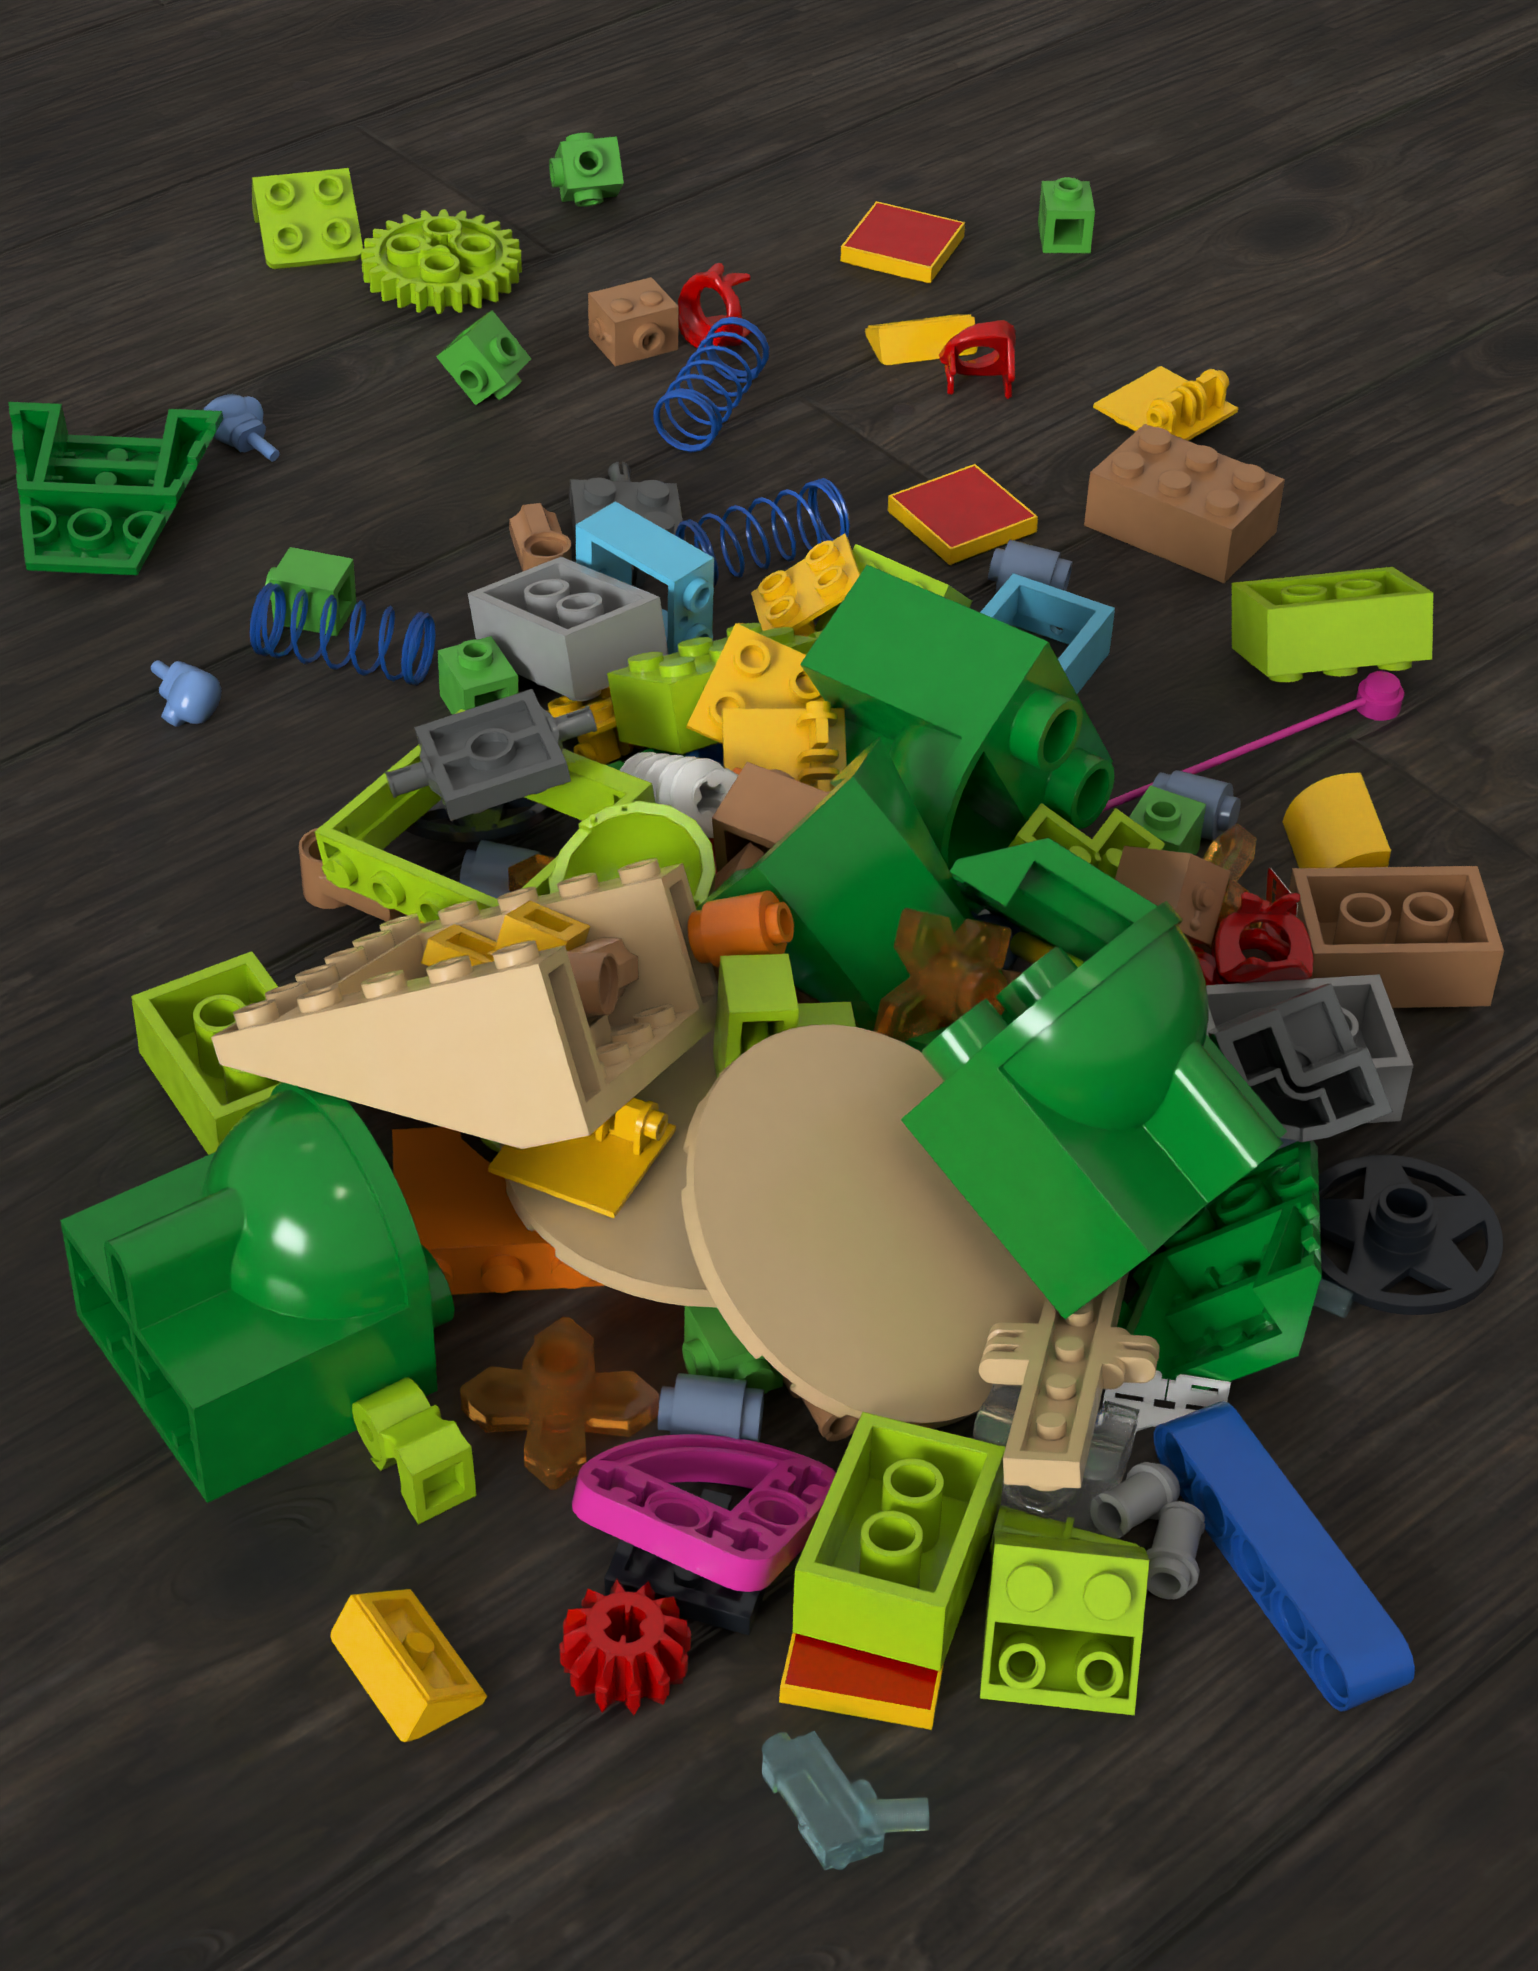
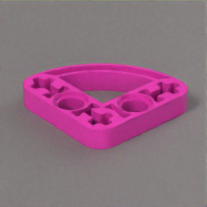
M701 1434L656 1436L615 1446L586 1462L578 1473L572 1509L580 1520L603 1532L721 1586L736 1591L753 1592L769 1586L804 1549L836 1472L812 1458L756 1441ZM711 1482L746 1487L753 1490L729 1511L669 1483Z

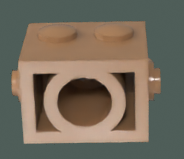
M652 277L588 293L589 337L614 366L678 350L679 306Z
M1124 846L1115 880L1157 906L1168 901L1183 919L1178 926L1189 942L1211 945L1231 872L1191 853Z

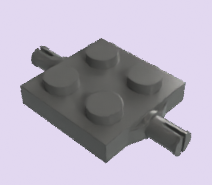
M615 462L609 467L608 474L610 480L599 477L588 480L570 479L569 504L575 554V525L615 501L675 535L679 523L683 521L677 483H663L658 480L632 482L630 466L625 462H622L621 474L619 462ZM632 565V581L634 575L635 587L638 588L646 582V573Z
M533 689L414 727L421 749V762L390 772L387 771L385 775L393 798L429 786L432 791L441 797L450 821L470 814L481 813L488 808L531 794H538L549 788L570 782L571 778L567 762L562 754V742L590 732H596L597 727L589 706L554 718L540 706Z

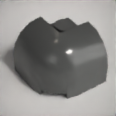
M1324 984L1266 1008H1258L1208 1031L1212 1042L1287 1130L1281 1138L1299 1142L1329 1138L1393 1112L1368 1048L1356 1047L1332 984Z

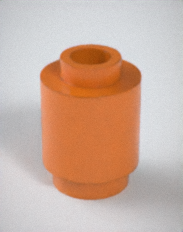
M771 891L708 901L701 910L693 911L688 919V939L693 955L701 964L712 963L717 968L720 966V956L784 954L787 942H791L794 935V922L788 905L785 902H780Z

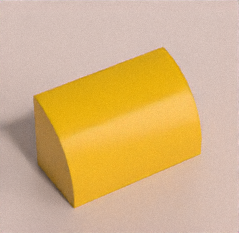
M1361 772L1330 776L1310 785L1291 802L1286 810L1283 825L1299 868L1388 867L1391 849Z

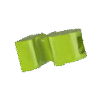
M401 1379L352 1404L354 1422L365 1446L373 1457L371 1458L372 1462L380 1471L397 1463L402 1496L418 1525L477 1496L472 1446L461 1434L455 1421L443 1420L439 1407L437 1405L430 1406L426 1396L412 1379Z

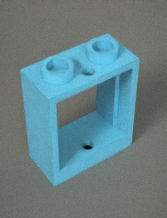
M616 501L575 525L576 563L595 571H600V573L632 585L633 565L668 585V612L662 609L668 655L679 652L677 644L682 641L700 637H710L713 640L714 557Z
M1014 573L980 612L1008 625H1014L1069 644L1058 660L1076 694H1078L1110 653L1115 613L1114 607Z

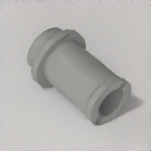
M1149 1462L1137 1464L1127 1473L1125 1481L1109 1491L1098 1494L1091 1500V1519L1100 1533L1118 1539L1128 1533L1131 1528L1143 1523L1147 1519L1159 1520V1510L1163 1505L1177 1502L1180 1495L1179 1482L1175 1474L1162 1464Z
M1181 1501L1167 1503L1159 1510V1521L1151 1549L1146 1551L1149 1558L1147 1589L1152 1594L1164 1599H1178L1184 1596L1187 1591L1197 1584L1200 1572L1195 1558L1200 1537L1205 1529V1517L1197 1507Z

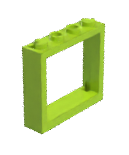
M460 709L457 713H460V712H463V711H466V710ZM419 744L387 771L390 772L421 762ZM562 749V754L567 762L571 781L549 788L541 793L524 797L581 821L610 806L635 801L655 803L652 783L566 749ZM384 773L315 831L323 863L322 870L326 875V879L339 888H347L370 898L387 909H395L406 915L417 914L419 920L426 923L439 920L438 911L462 902L475 900L479 910L499 906L497 898L383 850L441 800V797L432 791L429 786L393 798ZM558 856L521 889L536 887L538 896L550 894L548 876H552Z

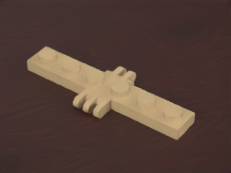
M1129 1272L1067 1319H1064L1045 1297L1039 1324L999 1322L991 1327L979 1365L981 1378L991 1384L1022 1385L1003 1456L1004 1484L1025 1485L1039 1491L1081 1488L1103 1389L1119 1388L1123 1382L1147 1383L1154 1378L1160 1353L1158 1342L1150 1336L1131 1335L1127 1330L1117 1327Z

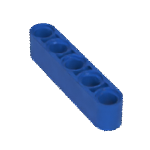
M1223 1400L1157 1425L1154 1430V1446L1160 1464L1168 1467L1175 1474L1180 1486V1495L1184 1501L1197 1507L1204 1514L1206 1532L1330 1705L1338 1711H1347L1410 1684L1414 1679L1415 1665L1413 1655L1403 1634L1237 1410L1230 1403Z

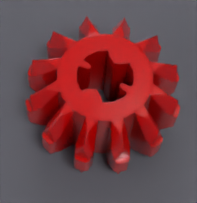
M618 1578L610 1590V1595L607 1596L587 1588L585 1597L582 1599V1608L568 1609L567 1617L563 1622V1642L559 1645L560 1664L564 1666V1672L570 1674L571 1686L575 1690L576 1697L595 1693V1702L602 1713L615 1701H623L633 1716L641 1706V1698L646 1697L664 1705L667 1696L670 1694V1685L683 1684V1679L688 1672L687 1651L691 1649V1631L687 1627V1620L679 1619L680 1609L676 1605L674 1596L655 1600V1592L649 1581L636 1592H625V1588Z

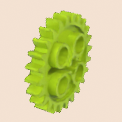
M442 209L438 216H431L424 210L421 211V218L418 219L404 214L402 215L403 223L399 224L388 220L386 221V230L374 229L373 238H365V248L361 249L364 283H370L371 293L381 292L382 301L384 302L397 298L398 308L406 307L411 303L416 304V312L419 313L425 310L427 306H433L437 314H442L445 307L452 306L455 311L461 313L463 312V304L468 303L478 309L482 308L483 298L497 302L499 301L498 292L510 293L511 284L519 283V273L522 272L519 239H512V230H501L499 221L485 224V215L482 214L473 219H467L466 211H461L453 217L448 215L446 209Z

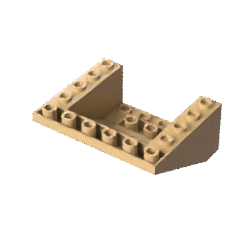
M656 858L647 859L618 869L620 878L598 882L596 873H587L559 882L557 884L559 892L538 896L536 887H527L499 896L497 898L499 906L479 910L477 902L473 900L455 904L438 911L439 920L420 924L418 915L412 914L387 921L379 925L381 931L352 941L353 948L325 957V965L296 974L297 982L266 992L265 1001L253 1003L234 1011L233 1014L236 1022L211 1037L219 1064L520 1149L589 1136L715 1027L718 983L712 963L701 964L698 962L689 944L688 919L690 914L696 910L684 865L680 863L660 868ZM533 901L591 926L585 944L602 937L622 938L624 946L631 953L638 956L639 979L630 983L625 988L623 996L617 999L615 1009L610 1015L585 1014L565 945L538 951L536 941H525L493 952V962L472 966L469 956H459L426 966L421 961L428 938L456 924L497 942L505 915L526 902Z

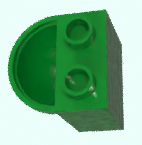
M866 565L800 664L823 699L831 702V708H845L847 766L876 738H881L949 871L958 859L1008 848L1041 803L1074 827L1084 829L1100 816L1110 798L1114 784L1113 760L1049 642ZM963 896L970 911L978 915L984 910V908Z
M1168 901L1161 903L1079 967L1076 966L1060 945L1041 957L995 997L1014 1020L1011 1024H1007L987 998L956 1020L921 1051V1054L944 1082L901 1119L1064 1319H1067L1153 1254L1210 1201L1275 1152L1283 1144L1280 1138L1287 1132L1207 1036L1209 1010L1206 981L1199 959L1189 940L1178 926L1183 919Z
M283 1082L273 1089L269 1098L263 1100L247 1112L234 1125L220 1143L216 1152L60 1220L78 1317L207 1503L356 1431L357 1427L353 1418L352 1404L404 1378L412 1379L425 1396L438 1391L434 1329L453 1319L454 1303L452 1294L437 1261L421 1245L406 1200L381 1149L362 1119L345 1099Z

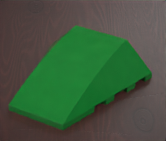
M8 402L12 423V442L16 461V480L20 499V519L27 571L138 575L223 420L222 411L169 409L163 439L68 435L62 404Z
M876 738L830 782L835 788L751 868L736 870L696 910H701L708 901L762 891L773 892L780 902H785L788 905L793 917L794 935L791 942H787L784 954H789L795 988L821 1003L851 1002L856 1027L881 1033L905 1042L910 1038L953 1024L968 1012L1004 975L881 738Z
M1050 838L958 859L949 871L953 875V879L957 881L956 884L959 886L963 896L990 913L1001 915L1018 927L1021 932H1027L1055 947L1060 945L1065 952L1085 962L1140 918L1157 907V905Z
M1314 1140L1307 1142L1297 1141L1273 1152L1253 1170L1203 1207L1164 1243L1166 1247L1164 1252L1145 1259L1132 1276L1140 1287L1128 1305L1124 1300L1122 1301L1117 1327L1127 1330L1131 1335L1150 1336L1158 1342L1160 1353L1156 1370L1162 1373L1163 1379H1168L1165 1397H1167L1169 1380L1176 1381V1377L1180 1374L1231 1382L1299 1356L1322 1276L1318 1146ZM1192 1385V1386H1191V1388H1196V1389H1203V1390L1212 1389V1388H1210V1387H1204V1386H1197V1385Z

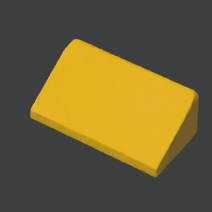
M955 314L868 325V328H865V334L877 358L884 365L940 359L939 353L946 343L965 328L975 325V317H971V314ZM978 348L966 349L959 356L975 354Z
M411 1589L350 1595L331 1630V1640L402 1742L419 1739L483 1705L487 1698L486 1693Z

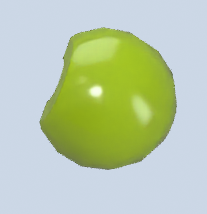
M635 801L606 807L578 823L579 829L560 850L552 876H548L551 894L559 892L557 886L559 882L587 873H596L598 882L620 878L618 869L647 859L656 858L660 868L683 863L695 907L697 908L715 891L716 870L712 843L696 820L670 805Z

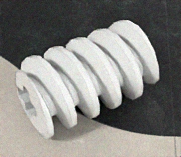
M654 752L637 753L627 759L620 769L622 772L652 783L655 803L670 805L693 818L708 838H714L712 817L739 776L709 758L684 757L666 753L656 754Z

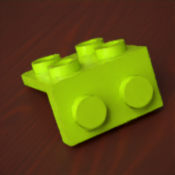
M349 168L252 177L254 221L259 223L265 261L270 268L281 269L348 262L361 258L363 244Z

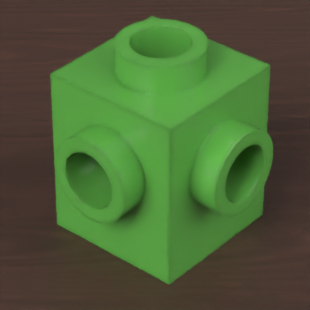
M577 133L566 137V141L560 142L555 158H550L549 172L552 187H560L562 202L575 201L576 206L587 207L602 203L603 198L618 196L624 180L617 136L594 138L592 133Z
M493 310L462 331L436 356L475 405L491 394H494L500 400L522 382L517 373L531 360L530 356Z

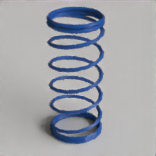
M737 317L722 318L713 324L706 338L701 341L696 352L690 356L686 366L680 370L676 380L670 384L665 395L658 400L653 410V421L656 429L668 444L678 450L687 452L702 451L712 444L722 428V423L729 419L732 409L738 406L742 395L749 390L752 380L758 377L769 359L767 340L757 326L746 319ZM736 324L753 332L763 349L762 361L757 348L748 339L731 332L722 331L715 333L716 329L722 325ZM728 336L745 342L753 350L757 358V367L750 370L747 362L738 353L726 347L714 346L713 338ZM715 350L725 351L735 356L743 364L745 371L733 369L725 364L718 357ZM706 352L708 360H700V355ZM701 365H712L723 377L734 381L737 386V392L728 393L717 381L704 376ZM696 366L699 375L690 374V368ZM690 379L703 380L713 391L724 395L727 406L717 407L707 396L695 391ZM686 380L689 389H680V383ZM747 382L744 388L742 389L740 383ZM730 397H736L734 403H732ZM677 398L678 403L688 416L699 423L711 426V433L707 436H697L681 428L672 416L669 407L670 399ZM682 398L691 400L699 405L708 415L710 421L700 419L692 414L683 403ZM663 403H665L668 418L677 430L687 437L706 441L702 444L689 445L671 437L664 429L660 420V409ZM719 411H727V412H726L725 416L722 418V416H721V414H720Z
M822 478L806 483L799 494L789 489L780 491L774 503L769 499L760 497L754 499L748 510L737 505L731 506L726 510L722 519L717 515L708 513L703 515L698 523L691 519L682 521L677 527L675 536L685 541V529L687 526L695 533L694 547L700 549V543L703 552L714 557L713 586H716L719 578L717 561L711 542L701 527L707 519H715L721 524L720 542L722 553L730 572L737 578L743 576L745 562L737 537L726 523V519L731 512L738 510L747 515L746 536L748 546L755 563L763 570L768 569L771 555L764 531L752 515V510L756 504L763 502L772 507L771 525L773 537L780 554L789 562L794 561L797 552L796 541L788 519L777 506L782 496L789 494L798 499V528L802 540L809 550L813 547L809 543L803 528L801 502L811 517L817 535V544L821 543L822 540H834L827 532L821 520L817 502L818 488L828 495L838 512L841 526L840 536L845 533L849 537L850 520L848 509L840 490L833 482ZM808 488H810L808 492L807 503V501L803 498V494ZM776 512L783 520L788 531L792 548L791 556H788L782 548L777 532ZM751 521L762 539L766 553V564L760 562L755 552L751 536ZM725 529L731 536L740 561V572L738 573L731 564L727 552Z
M270 582L262 587L257 595L251 614L249 633L251 646L258 655L267 656L270 654L272 657L279 659L287 655L293 648L301 663L306 665L312 663L322 654L329 668L333 670L342 668L351 659L358 674L363 676L372 673L381 664V669L388 680L394 682L403 677L407 684L414 686L422 682L428 673L432 662L436 637L435 623L429 613L419 611L410 622L402 648V671L400 674L393 676L388 673L384 659L394 630L395 611L392 606L387 607L381 620L378 642L379 656L370 669L363 670L358 666L355 655L366 618V605L362 600L355 605L351 617L349 630L350 651L347 657L336 665L330 662L326 651L337 614V599L334 595H330L323 606L320 620V648L309 659L300 655L297 646L308 611V594L306 590H300L294 600L290 625L291 643L281 653L274 652V649L279 643L285 622L286 600L283 589L280 585ZM272 591H274L276 604L275 618L268 639L267 611ZM303 595L302 613L296 630L297 611ZM332 601L330 622L325 635L328 608ZM361 608L360 622L355 637V625L359 609ZM390 613L389 627L384 642L386 623ZM261 626H262V637H263V641H264V644H265L264 648H262V646H261V638H260ZM425 628L423 652L418 669L413 676L412 664L419 650L423 629Z

